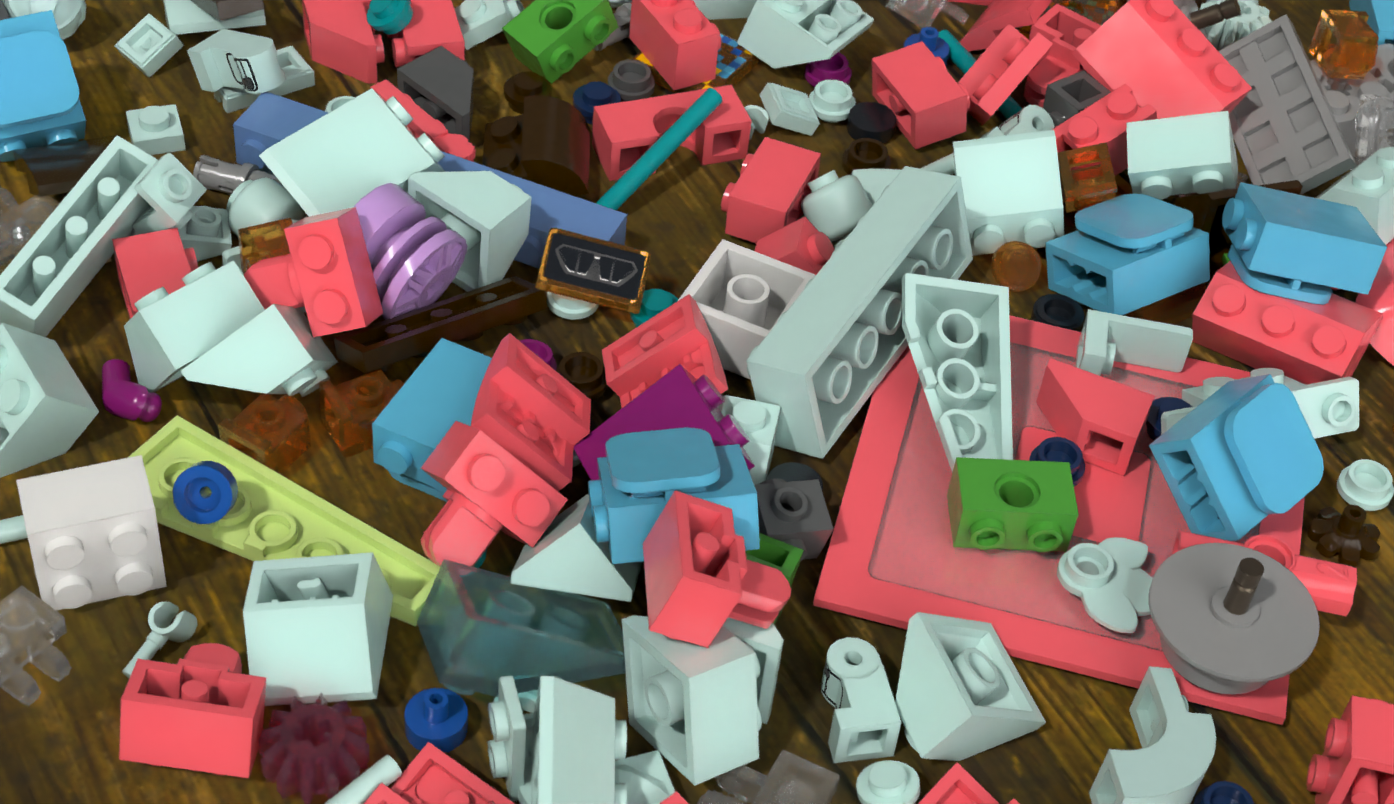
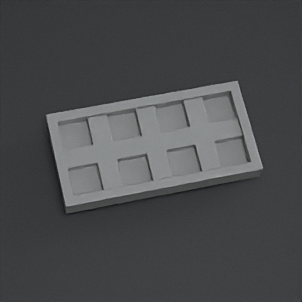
M1286 14L1219 51L1252 87L1250 92L1230 112L1229 118L1234 141L1253 185L1258 186L1299 180L1303 186L1300 195L1357 166L1294 25Z

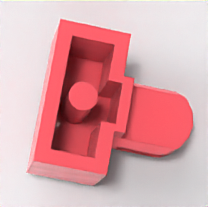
M1057 3L1031 26L1030 41L1039 32L1053 45L1027 74L1024 97L1029 104L1043 108L1047 85L1080 71H1086L1072 53L1102 25Z
M356 207L306 217L288 226L284 231L290 254L260 260L244 273L245 279L264 309H267L272 304L293 308L305 307L313 338L366 327L383 314Z
M455 421L420 468L447 488L442 497L448 500L421 538L424 554L431 562L452 573H466L474 567L500 530L506 535L533 548L568 499L481 430Z
M675 490L643 542L649 631L665 635L670 639L682 640L709 648L727 618L767 629L775 621L779 611L785 606L791 596L790 584L780 570L746 559L744 537L735 534L731 508Z
M203 643L192 646L184 656V659H179L178 664L137 659L121 698L119 760L207 772L216 775L249 778L263 736L267 677L242 674V663L239 653L231 647L219 643Z

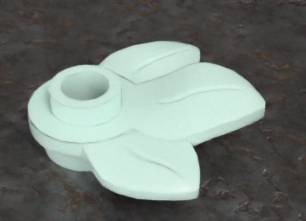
M1112 537L1105 539L1098 545L1093 543L1077 544L1060 558L1057 567V577L1061 585L1070 593L1081 597L1085 611L1097 623L1120 633H1133L1137 627V616L1151 615L1148 594L1153 577L1141 569L1148 554V545L1131 539Z

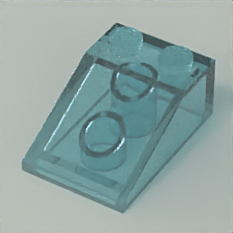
M443 560L417 620L439 683L458 694L472 695L475 692L498 697L499 677L510 675L513 676L517 693L538 690L540 676H555L568 682L576 683L625 673L623 631L607 602L568 592L510 584V576L450 560Z

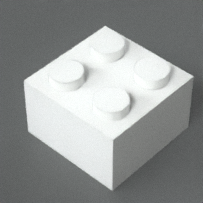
M722 239L678 301L690 294L696 301L707 324L723 369L751 380L747 372L746 362L750 353L756 346H759L777 324L779 317L790 308L804 291L808 281L816 275Z
M142 455L16 480L44 613L61 609H74L89 603L126 595H139L149 590L167 587L156 511Z

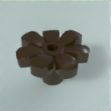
M1348 505L1344 508L1342 515L1333 507H1325L1320 510L1318 517L1312 519L1308 526V537L1310 540L1318 542L1316 549L1328 558L1339 553V564L1356 568L1360 558L1373 560L1380 550V545L1377 543L1380 531L1374 524H1363L1367 515L1360 506Z

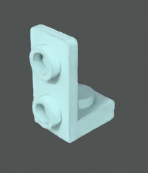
M1088 309L1077 345L1075 367L1099 376L1101 374L1110 375L1113 363L1117 361L1178 373L1184 367L1193 341V330L1188 327Z
M510 675L499 677L498 702L489 703L488 705L490 726L494 740L488 741V756L494 779L504 777L510 800L518 801L519 786L532 784L533 729L526 730V722L513 676Z

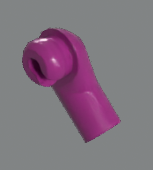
M112 359L104 363L102 367V400L105 409L112 415L132 421L137 418L146 423L154 421L162 408L161 397L157 393L148 392L147 387L131 382L130 366L127 362Z

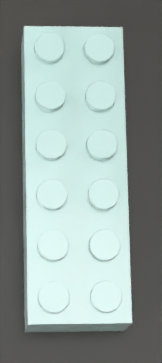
M905 166L892 183L884 188L882 195L870 210L859 219L856 227L843 243L835 248L830 259L817 275L808 281L804 291L790 308L779 317L777 324L764 340L752 350L746 362L747 372L751 378L756 401L781 406L775 446L823 459L908 346L902 328L903 275L911 273L958 280L973 260L960 176Z

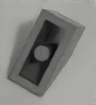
M442 46L397 68V88L402 93L408 94L431 117L441 121L448 130V133L464 135L470 143L474 69Z

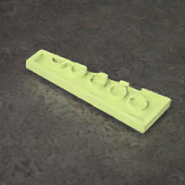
M178 415L129 456L142 455L155 506L157 523L252 561L373 552L393 594L390 616L413 626H416L452 589V573L434 564L429 559ZM201 461H214L224 465L234 475L238 485V497L233 508L223 518L211 524H197L187 520L179 513L173 501V487L178 476L191 465Z

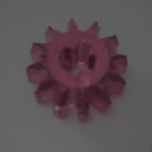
M322 692L314 704L309 705L303 704L294 696L290 705L291 712L272 710L269 728L261 730L259 750L260 755L263 756L261 759L263 776L266 777L267 782H276L277 791L282 799L297 792H301V799L305 804H310L317 794L324 793L331 799L339 792V786L346 787L360 776V770L367 768V763L370 760V747L366 743L367 727L361 716H352V710L349 708L346 700L329 707Z

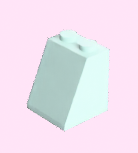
M373 88L272 145L259 155L309 217L353 208L361 198L376 187L387 183L397 184L408 193V177L415 172H445L438 163L445 155L425 132L418 138L411 132L407 125L414 119L394 96L385 101Z

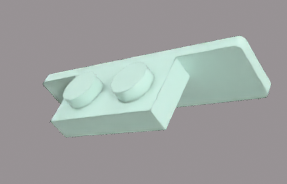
M1277 368L1254 369L1250 372V377H1246L1251 378L1271 374L1275 383H1281L1288 387L1293 393L1314 439L1355 431L1359 428V381L1355 378L1348 376L1305 385L1285 376L1284 371ZM1211 377L1203 380V386L1183 389L1182 400L1193 407L1164 412L1161 415V435L1227 382L1240 379Z

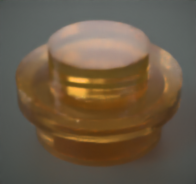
M1019 241L1008 242L1000 246L993 254L991 261V270L996 282L1000 286L1009 287L1010 292H1022L1031 288L1037 282L1042 267L1038 252L1032 246Z

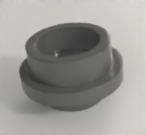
M624 60L614 66L613 71L608 76V85L616 89L621 96V100L625 102L650 97L655 89V79L651 74V69L645 63L638 60Z

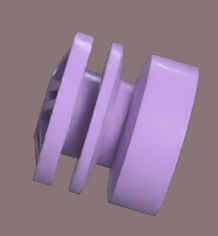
M387 183L376 187L361 198L354 207H356L383 309L382 316L387 320L434 304L456 277L464 261L467 244L465 238L460 234L447 229L445 222L440 218L431 216L425 219L426 212L424 206L399 185Z

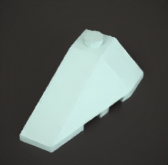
M905 273L902 277V328L951 471L953 472L956 457L1013 460L1009 287Z

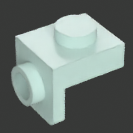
M465 0L460 6L454 8L465 41L466 50L502 32V27L525 9L520 0Z
M167 153L163 155L135 186L136 191L150 206L132 227L139 234L178 228L179 231L192 218L194 213L190 209L207 189L173 154Z

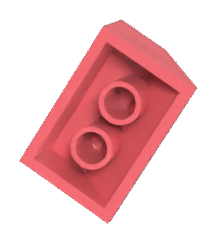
M1172 0L1128 1L1072 53L1084 69L1109 91L1112 92L1126 83L1133 90L1137 105L1142 109L1150 104L1157 110V119L1228 111L1230 114L1252 89L1238 71L1219 53Z
M1229 261L1216 271L1193 312L1192 342L1255 369H1281L1284 371L1285 376L1307 385L1348 376L1352 377L1382 320L1383 314L1333 293L1327 304L1320 305L1259 292L1247 286L1241 280L1231 261Z

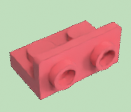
M1007 25L958 82L965 86L970 97L971 106L967 113L984 125L1053 44L1039 32L1030 41L1012 25Z

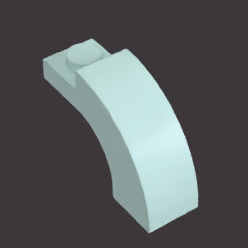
M1149 666L1129 709L1142 749L1108 750L1089 792L1092 804H1190L1213 759L1216 748V733L1211 714L1189 712L1188 701L1184 695H1181L1172 668Z

